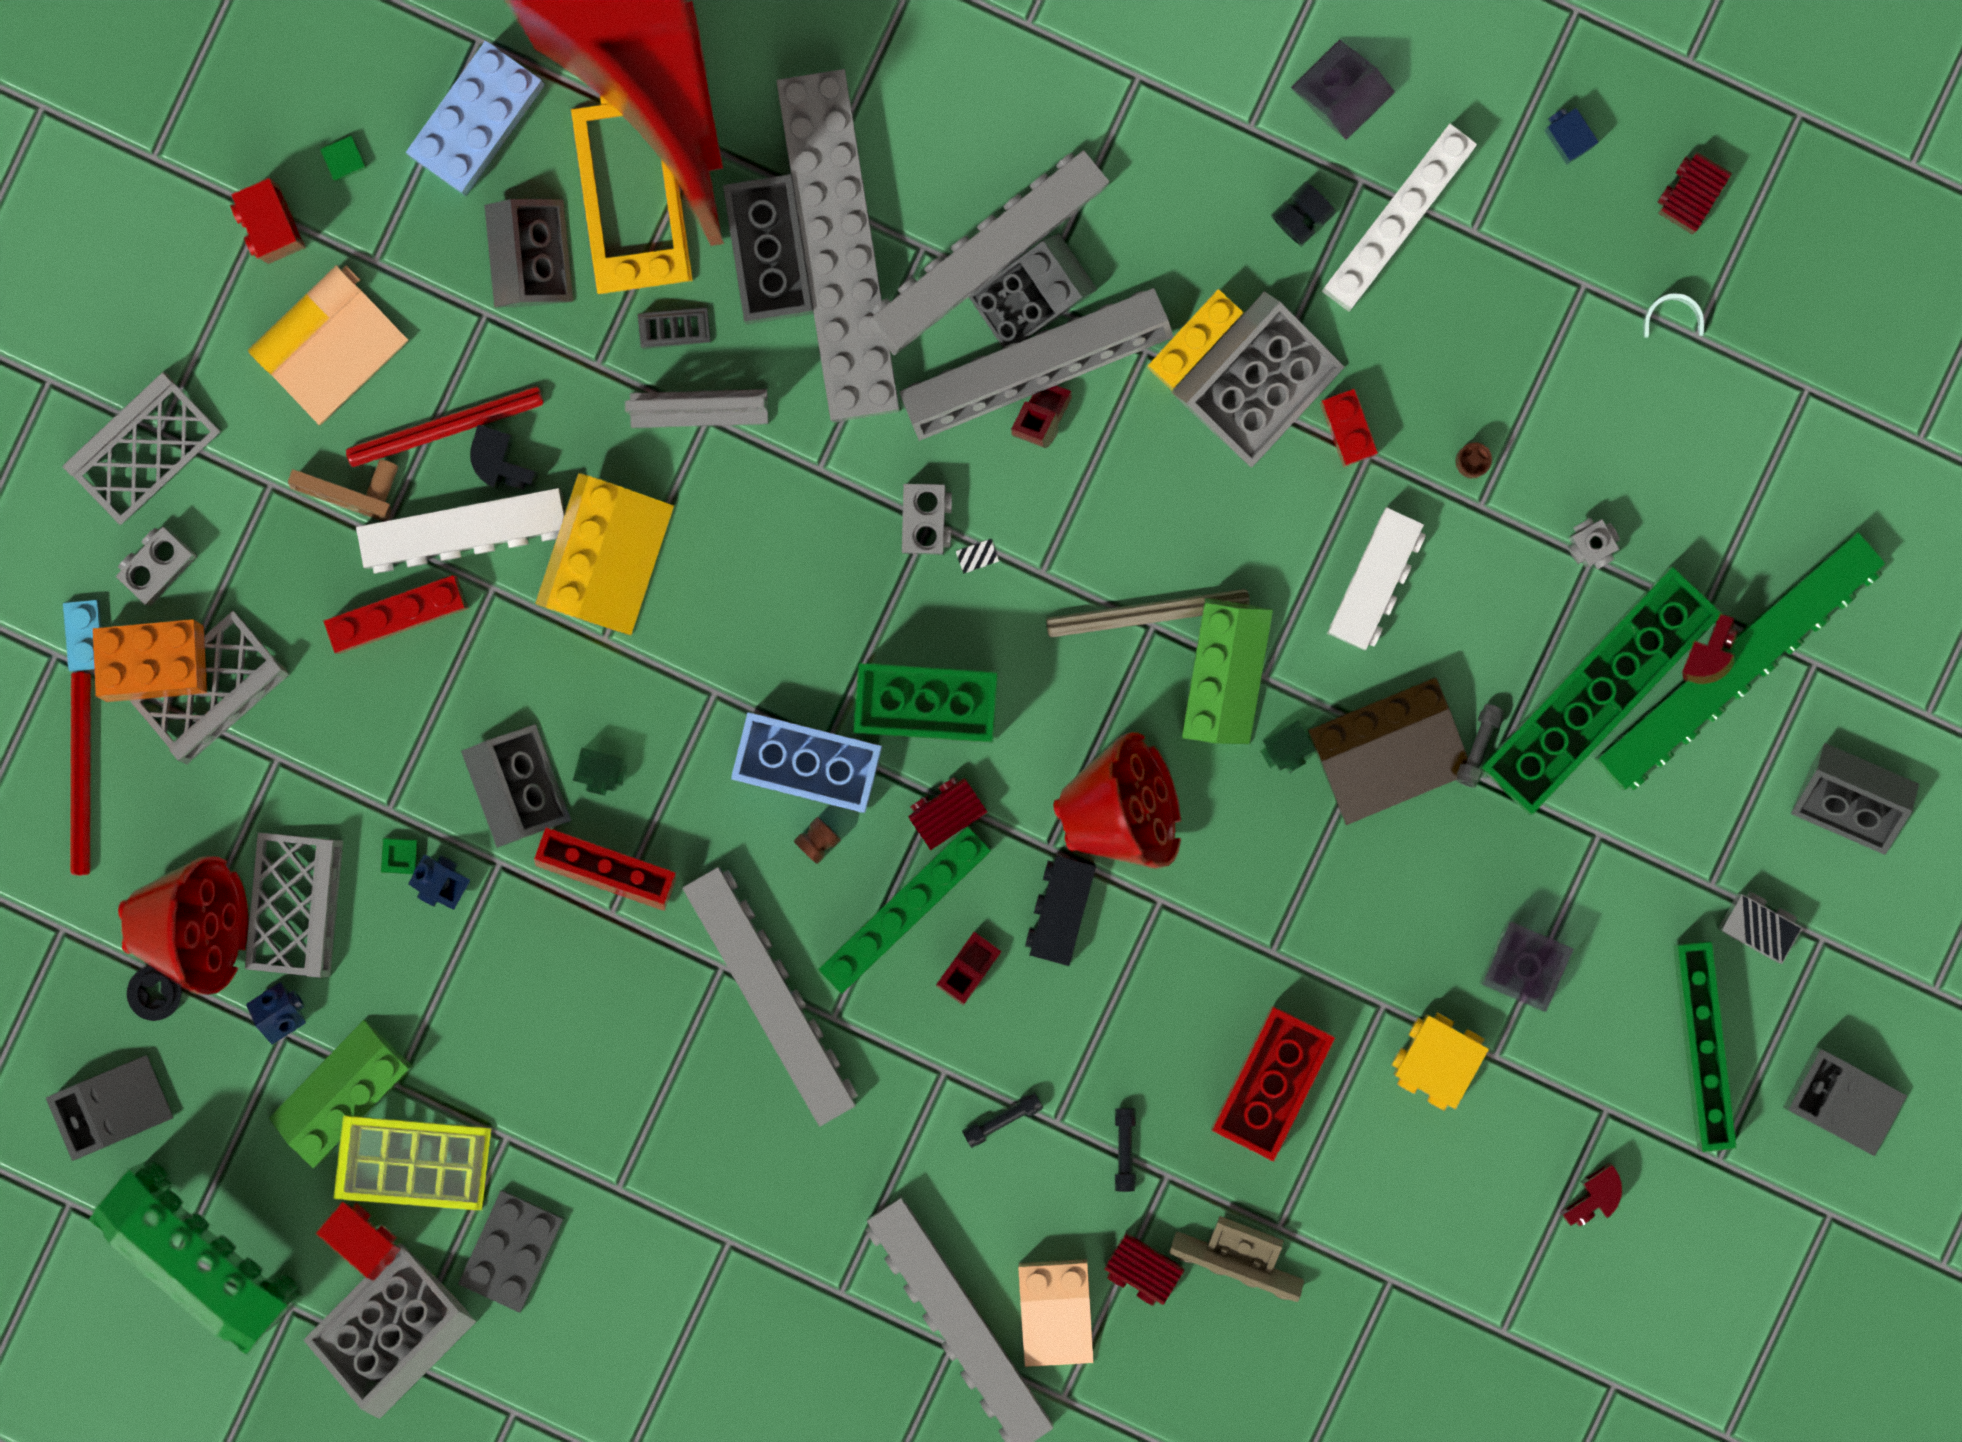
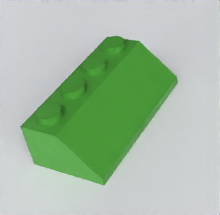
M1205 598L1182 738L1215 744H1250L1273 609Z
M364 1019L269 1117V1120L288 1145L312 1168H315L340 1144L343 1115L366 1117L413 1066Z

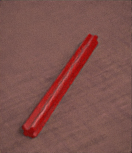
M532 387L346 449V456L351 467L363 465L476 428L478 425L482 426L543 405V397L538 387Z
M72 672L70 873L77 876L90 873L91 675L89 672Z

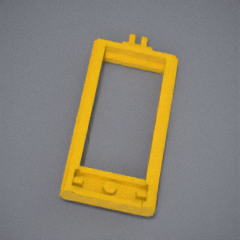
M601 95V105L571 109L597 294L693 281L679 184L662 160L674 248L606 258L587 121L623 115Z

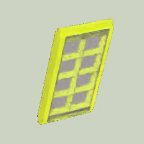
M343 1115L334 1198L482 1210L491 1128Z

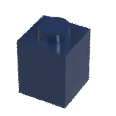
M1563 108L1548 118L1551 125L1547 126L1544 131L1566 165L1599 143L1577 108L1569 113L1566 108Z

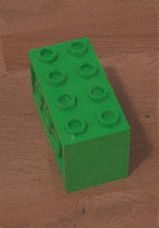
M858 663L854 733L993 742L998 673Z

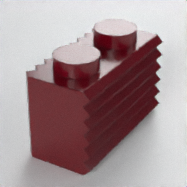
M1698 152L1692 158L1684 157L1675 172L1680 178L1674 188L1667 185L1657 203L1662 205L1658 212L1659 215L1692 235L1697 232L1732 175L1731 172Z
M955 776L938 787L942 794L931 801L926 795L910 806L913 813L908 818L930 851L988 812L966 778L958 781Z
M1127 1232L1124 1233L1104 1266V1270L1109 1272L1107 1279L1122 1288H1125L1126 1284L1139 1290L1136 1296L1151 1306H1154L1156 1301L1162 1305L1165 1304L1185 1271L1183 1266Z

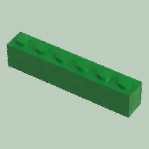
M967 826L818 970L843 994L991 852L990 848Z
M1711 941L1673 944L1697 1150L1709 1152L1735 1149L1737 1146L1713 945Z

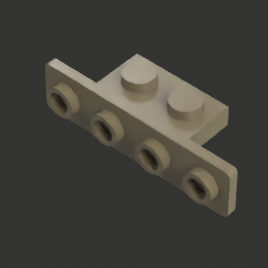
M1219 1216L1209 1243L1180 1232L1175 1233L1170 1254L1177 1256L1181 1261L1195 1263L1208 1268L1217 1275H1226L1240 1280L1246 1286L1266 1290L1280 1299L1298 1302L1301 1297L1304 1280L1274 1268L1284 1240Z

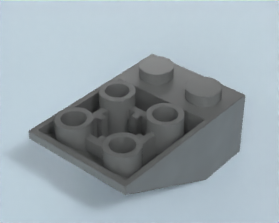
M1058 233L1040 242L970 295L969 298L1004 348L1009 344L1027 340L1098 289Z
M1815 1047L1783 1108L1875 1156L1907 1095L1830 1053Z
M147 1055L46 1097V1101L72 1161L174 1118Z

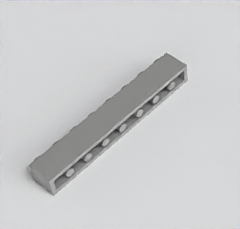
M1084 150L1076 157L1072 152L1056 164L1059 170L1050 177L1046 173L1041 175L1030 185L1032 191L1023 198L1020 194H1017L1003 206L1006 212L997 219L993 214L978 225L977 228L980 232L973 238L969 239L967 235L961 238L951 247L954 253L945 260L940 256L924 268L927 272L926 275L918 281L912 277L898 289L900 293L898 297L891 302L888 298H885L871 310L874 316H872L868 324L893 355L900 352L1105 190L1110 182Z
M1152 288L1147 291L1137 292L1130 298L1116 304L1105 305L1098 311L1084 317L1073 318L1066 324L1052 330L1041 331L1034 337L1020 343L1009 344L1003 350L988 356L977 357L971 363L956 369L945 370L939 376L924 382L913 383L907 389L899 391L920 441L1173 338V334L1157 293Z
M717 867L682 889L820 1127L855 1107L854 1098L858 1094L849 1078L843 1081L839 1075L837 1068L841 1067V1064L833 1050L830 1048L826 1051L819 1039L824 1037V1034L816 1020L808 1021L802 1009L807 1007L800 992L798 989L791 991L785 981L790 975L780 959L774 962L768 949L773 946L763 929L757 932L751 919L756 916L746 899L741 902L739 901L734 892L738 885L729 870L723 872L720 867Z
M900 1196L867 1218L869 1227L865 1229L866 1233L875 1246L883 1245L888 1253V1256L884 1259L895 1275L899 1272L908 1283L903 1286L907 1295L914 1304L920 1301L926 1310V1313L922 1315L925 1322L933 1333L939 1330L946 1340L941 1344L946 1354L952 1361L955 1359L959 1360L965 1369L960 1372L964 1381L971 1390L977 1387L983 1396V1399L979 1401L982 1408L990 1419L996 1416L1003 1426L998 1431L1004 1441L1034 1442L1054 1429V1424L904 1198Z

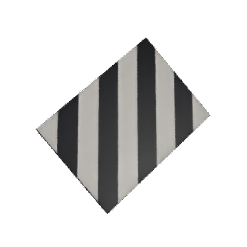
M991 539L956 551L963 574L999 562Z

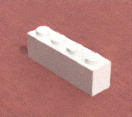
M1387 507L1383 510L1327 634L1362 650H1366L1368 645L1375 647L1383 628L1377 626L1382 614L1384 613L1389 616L1397 599L1396 596L1392 595L1397 582L1404 584L1412 567L1406 562L1412 551L1419 552L1426 537V534L1421 532L1424 524Z

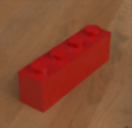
M452 575L332 617L323 622L334 653L342 654L469 608L458 577Z
M547 827L544 830L534 857L535 865L539 868L662 911L666 910L677 880L676 873Z

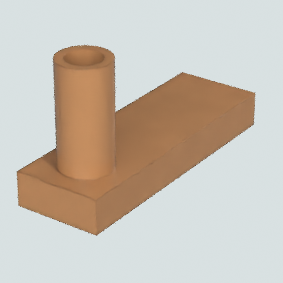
M380 459L366 495L293 469L288 479V484L292 490L385 522L388 521L392 511L390 504L386 503V499L398 466Z

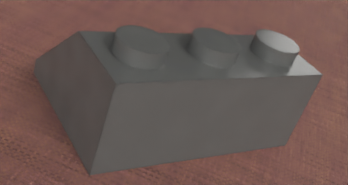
M509 199L484 205L494 308L528 307L573 302L563 199Z
M536 724L484 741L461 751L497 848L540 833L546 827L553 828L571 821Z
M1824 743L1811 764L1791 814L1886 855L1913 811L1919 783Z

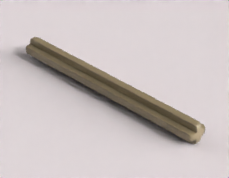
M1242 589L1054 616L1046 620L1047 632L1049 637H1058L1202 616L1205 598L1250 605L1249 594L1247 590Z

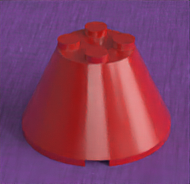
M1131 732L1120 736L1062 789L1060 798L1054 800V812L1057 818L1062 821L1065 831V843L1070 851L1078 850L1151 868L1169 866L1176 859L1181 844L1180 838L1175 839V823L1181 822L1178 796L1163 757L1155 746L1148 747L1142 741L1145 739L1144 735Z
M214 856L197 858L135 890L127 900H122L118 907V915L122 920L123 951L127 954H133L193 993L211 995L223 990L232 981L239 969L234 964L239 950H245L248 936L247 899L237 872H230L225 865L227 863L226 860Z

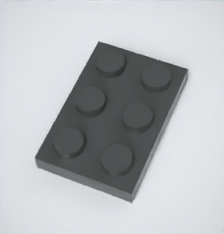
M501 1190L458 1285L520 1313L564 1218Z

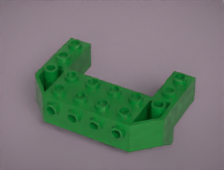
M145 1161L129 1168L98 1204L89 1218L90 1222L103 1231V1237L111 1246L210 1331L224 1341H231L241 1352L247 1355L263 1335L276 1326L302 1294L296 1290L299 1285L285 1273L281 1276L274 1273L266 1279L261 1275L263 1269L249 1257L244 1260L234 1252L237 1247L224 1235L217 1237L208 1229L210 1223L197 1212L191 1215L182 1207L184 1201L176 1193L168 1189L172 1184L166 1178L169 1174L156 1162L149 1164ZM150 1212L157 1216V1223L155 1225H151L146 1220V1216ZM179 1235L184 1239L182 1248H178L172 1243L174 1236ZM202 1258L208 1259L211 1263L208 1271L199 1266V1261ZM228 1281L236 1283V1293L232 1294L226 1289Z

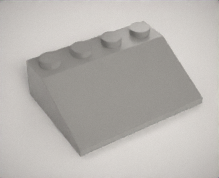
M1263 292L1171 393L1252 468L1342 371L1344 366L1280 301Z
M401 1243L397 1245L401 1250L395 1256L393 1263L386 1266L375 1281L365 1277L304 1339V1342L360 1409L378 1419L476 1323V1320L457 1298Z

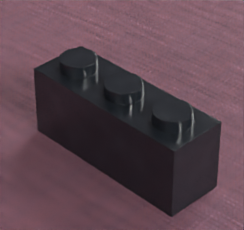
M1056 855L1055 862L1047 861L1043 880L1048 881L1049 884L1046 895H1038L1034 914L1040 915L1037 928H1029L1025 947L1031 948L1029 956L1070 966L1096 869L1095 865Z

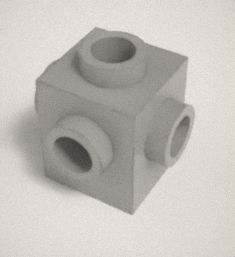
M1589 518L1573 527L1576 534L1568 538L1571 542L1568 549L1577 564L1583 563L1585 568L1594 564L1596 569H1599L1615 560L1612 553L1619 550L1616 543L1620 541V538L1611 523L1605 525L1603 520L1594 523L1592 518ZM1593 536L1599 537L1602 541V546L1599 549H1593L1590 546V539Z

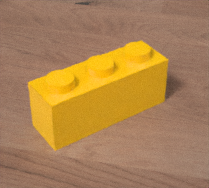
M1218 289L1148 364L1147 368L1173 391L1244 312Z

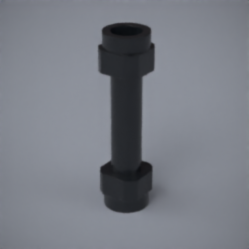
M1032 1091L1019 1098L1020 1103L980 1125L976 1122L962 1130L971 1149L987 1141L986 1136L1027 1114L1030 1117L1044 1109L1036 1093Z
M1115 1108V1126H1118V1173H1115V1191L1132 1192L1135 1191L1136 1174L1132 1173V1126H1136V1108Z

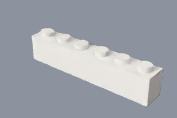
M1449 124L1322 292L1350 312L1477 144L1453 125Z
M557 488L356 527L363 567L366 569L373 568V573L377 574L393 571V564L406 562L407 567H415L428 564V557L440 555L441 561L460 558V551L474 549L475 554L495 551V544L507 542L508 548L529 544L528 538L541 536L542 542L556 540L566 510L562 490Z

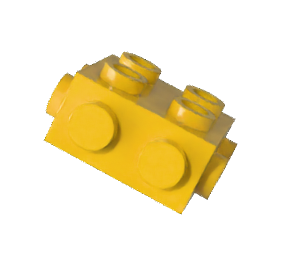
M1437 1012L1434 1018L1426 1014L1423 1020L1419 1017L1415 1020L1408 1033L1412 1037L1406 1050L1402 1047L1399 1049L1391 1065L1396 1068L1393 1074L1400 1078L1397 1085L1413 1094L1416 1093L1417 1089H1420L1430 1095L1427 1099L1429 1103L1445 1111L1447 1106L1454 1109L1457 1108L1489 1049L1482 1045L1485 1040L1483 1037L1468 1029L1463 1035L1452 1028L1455 1023L1454 1021Z

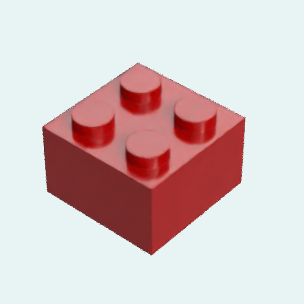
M268 178L231 194L235 202L230 205L236 222L238 224L241 223L242 227L246 228L249 235L244 237V241L252 256L255 255L256 259L260 258L267 264H270L306 248L279 185Z

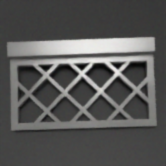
M163 371L62 467L121 525L221 431L185 395L168 374ZM171 392L182 401V416L162 415V401ZM158 405V415H148ZM186 407H187L196 417L186 416ZM142 419L158 420L157 439H137V424ZM162 420H182V440H161ZM186 421H201L210 432L201 441H187ZM133 429V439L123 438ZM117 443H132V463L112 462V448ZM137 443L157 444V464L136 463ZM161 444L181 445V459L176 464H161ZM186 445H195V446L185 455V447H186ZM108 452V462H98ZM92 466H107V486H93L83 475ZM112 467H132V487L111 486ZM136 467L156 468V483L150 488L136 487ZM161 468H170V470L160 478ZM97 490L107 491V500ZM111 491H131V506L122 515L111 505ZM136 492H145L135 501Z
M767 389L630 393V401H625V411L630 415L631 428L769 424Z
M234 611L204 636L205 648L216 649L214 668H206V673H213L212 692L187 695L186 715L169 714L170 697H164L163 713H150L143 705L146 699L130 701L170 748L169 751L175 758L186 765L290 675ZM235 623L241 630L240 645L223 644L224 631ZM217 638L216 644H210ZM247 639L253 644V646H246ZM222 649L239 650L238 669L220 668ZM246 651H258L266 660L256 670H244ZM220 673L237 674L236 688L230 693L218 692ZM243 675H249V676L243 681ZM194 696L211 697L210 711L204 716L193 715ZM218 697H222L223 699L217 704ZM155 718H162V724L160 725ZM168 719H186L184 733L174 741L167 733ZM192 720H198L194 725H192Z
M258 833L245 969L319 978L330 977L343 840ZM267 840L278 841L286 851V854L274 864L266 856ZM286 842L297 844L293 848H290ZM305 844L316 845L315 860L305 867L295 852ZM288 858H291L301 872L291 881L287 882L277 868ZM266 864L268 869L264 872V866ZM314 868V873L312 876L310 871ZM273 873L283 887L269 898L262 889L263 880ZM305 876L312 884V894L302 901L291 887ZM287 891L298 906L284 917L274 902ZM261 898L265 901L263 905H261ZM311 902L309 910L306 906ZM269 907L280 921L266 932L260 925L259 918L260 914ZM302 910L309 919V926L299 936L288 921ZM284 926L294 938V941L281 951L270 936ZM258 932L262 936L260 939H258ZM306 937H307V945H306L305 942L303 941ZM266 941L276 956L267 964L255 963L256 950ZM297 945L306 954L305 968L293 967L285 956ZM279 960H281L282 963H283L285 966L274 965V964H276Z

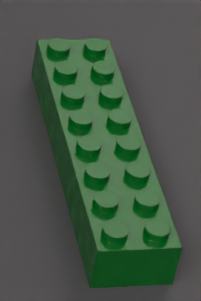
M1668 568L1479 768L1528 815H1533L1690 650L1694 641H1698L1709 630L1722 613L1675 568Z

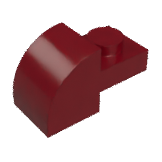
M1055 385L1033 394L1029 402H1024L1011 428L1012 436L1043 448L1049 447L1058 434V424L1072 398L1071 391Z
M1720 614L1708 645L1694 641L1682 671L1684 680L1698 684L1712 683L1724 677L1731 670L1735 663L1734 655L1724 651L1725 648L1732 649L1738 634V630L1733 629L1735 626L1733 618Z
M973 932L935 986L961 1005H964L1002 951Z
M1608 1162L1580 1181L1588 1193L1560 1211L1570 1226L1575 1223L1578 1227L1586 1224L1596 1216L1593 1211L1597 1208L1606 1218L1610 1217L1617 1209L1622 1197V1183L1616 1169Z

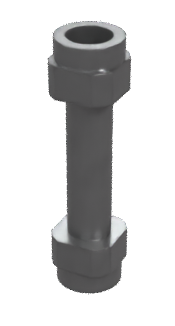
M1490 704L1484 705L1478 717L1481 726L1467 763L1461 764L1456 780L1458 783L1476 788L1477 783L1480 782L1483 771L1479 767L1494 728H1500L1504 710Z

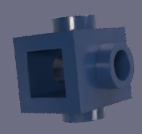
M424 854L419 865L415 868L408 885L419 891L417 898L435 907L438 902L454 910L470 879L455 870L458 864L442 855H439L436 860Z
M281 982L246 1004L255 1026L271 1045L306 1023L301 1009L305 1007L302 999L295 990L289 993Z

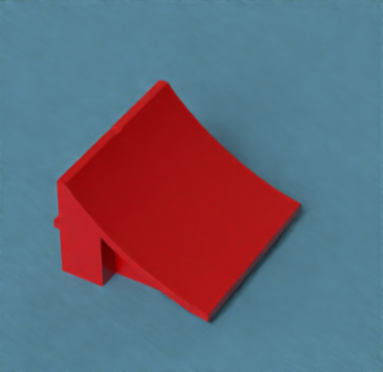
M507 0L534 49L575 75L623 115L672 173L687 196L710 245L724 244L710 171L723 169L693 2L684 3V0Z

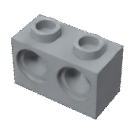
M904 484L902 554L944 555V547H951V527H944L945 513L952 512V493H945V485ZM924 493H932L937 497V506L931 512H924L918 507V499ZM924 527L934 529L937 534L935 543L931 546L920 545L917 541V533L920 529Z
M162 527L160 530L157 528L152 529L142 540L145 546L136 555L130 553L118 565L121 571L115 576L137 598L149 606L198 557L166 527ZM165 542H170L174 547V555L168 561H162L158 555L160 545ZM141 567H146L150 572V580L144 586H139L135 581V572Z

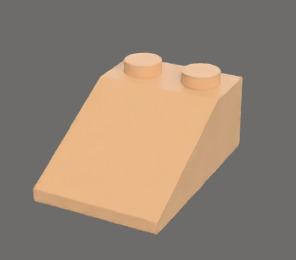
M1087 1259L1019 1263L1025 1367L1093 1363Z

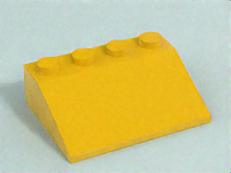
M578 473L535 604L631 636L674 505Z

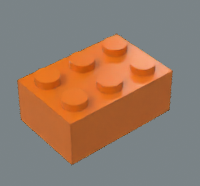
M194 619L93 628L96 697L105 702L207 693L204 626Z

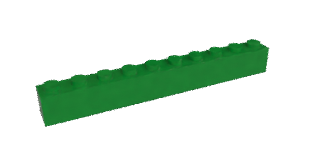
M1859 532L1851 535L1737 635L1731 650L1725 648L1724 652L1734 655L1735 663L1724 677L1707 684H1698L1685 680L1597 756L1595 760L1621 790H1626L1628 787L1633 791L1649 778L1645 773L1656 764L1658 768H1661L1675 755L1671 751L1680 742L1687 745L1701 733L1697 727L1707 719L1712 723L1727 710L1723 705L1733 696L1736 700H1739L1752 689L1749 683L1758 674L1764 678L1779 665L1775 660L1786 651L1790 655L1804 643L1801 637L1810 629L1817 632L1830 621L1827 614L1836 606L1842 610L1857 597L1853 592L1862 584L1869 587L1882 575L1879 569L1886 563Z

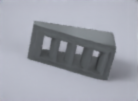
M707 308L638 314L642 349L711 343ZM691 317H698L699 336H693ZM679 318H684L685 337H679L677 322ZM670 319L672 338L665 339L663 320ZM649 321H656L658 339L651 340Z

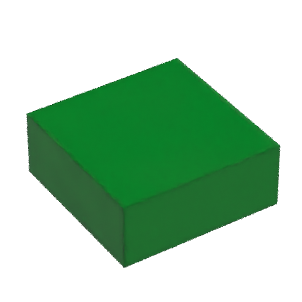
M352 136L320 149L335 182L366 169V165Z
M383 838L381 872L413 874L417 867L419 840Z

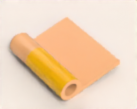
M336 265L247 350L320 426L409 341L356 285L360 279L347 265L342 269Z

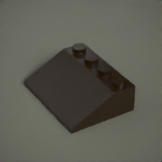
M1436 677L1307 730L1346 825L1457 780L1460 765L1466 764L1468 760L1450 709Z

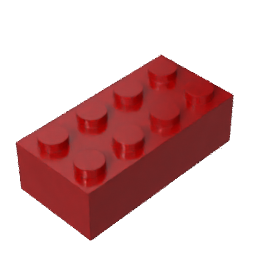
M1271 1005L1211 1126V1130L1274 1162L1335 1037Z

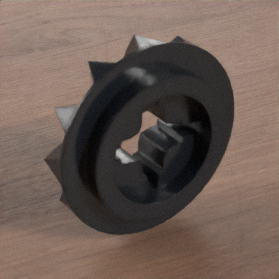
M152 966L136 972L130 979L127 986V1001L132 1011L139 1017L149 1021H158L171 1016L180 1006L183 991L180 984ZM161 980L160 992L168 999H155L148 1006L150 994L141 987L153 988Z

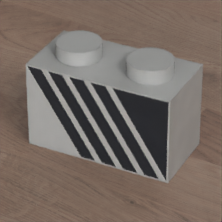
M1750 891L1747 896L1737 894L1718 930L1773 961L1783 964L1802 930V927L1795 924L1797 917L1781 908L1778 909L1777 913L1764 907L1767 900Z

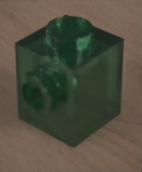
M1299 720L1261 741L1265 748L1260 750V753L1269 768L1276 765L1279 771L1286 768L1291 773L1306 764L1307 762L1304 757L1316 749Z
M581 747L573 781L587 784L586 791L606 796L607 790L615 791L617 785L623 786L628 766L622 765L624 760L622 757Z

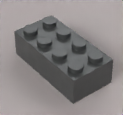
M791 174L723 185L741 305L746 325L814 314Z

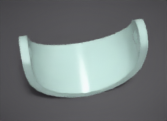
M1667 294L1659 298L1649 307L1645 314L1643 334L1644 338H1648L1649 320L1655 307L1669 300L1683 302L1690 306L1697 317L1698 335L1703 336L1704 319L1701 308L1696 301L1684 294Z

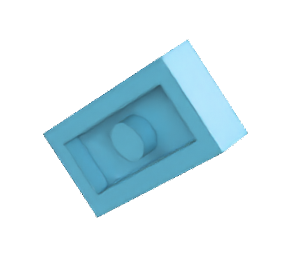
M99 600L63 603L68 670H93V628H102Z

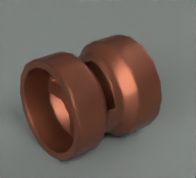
M1469 443L1457 453L1455 459L1456 468L1464 477L1470 479L1478 478L1490 469L1492 455L1483 444Z
M817 816L810 823L808 833L799 834L793 842L812 861L818 864L825 857L824 850H827L829 847H835L841 839Z

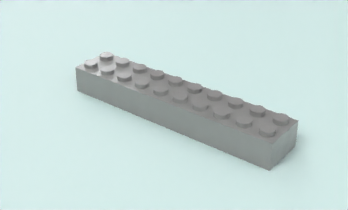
M845 69L776 80L831 422L900 412L890 350L868 324L872 316H874L871 310L882 301Z

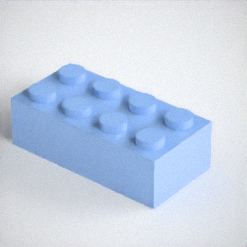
M485 40L405 153L464 196H467L545 84L541 79Z
M748 712L731 779L866 813L883 746Z

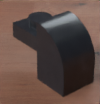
M478 425L470 450L471 464L476 475L483 482L498 489L502 476L506 477L504 484L524 490L526 484L535 486L538 476L537 472L506 462L514 437L510 434Z

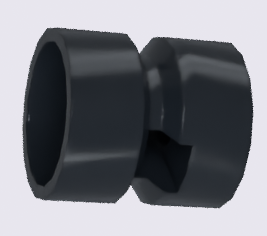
M1305 181L1292 194V202H1284L1271 214V217L1294 242L1302 247L1315 234L1314 227L1316 225L1323 226L1336 211L1319 191Z

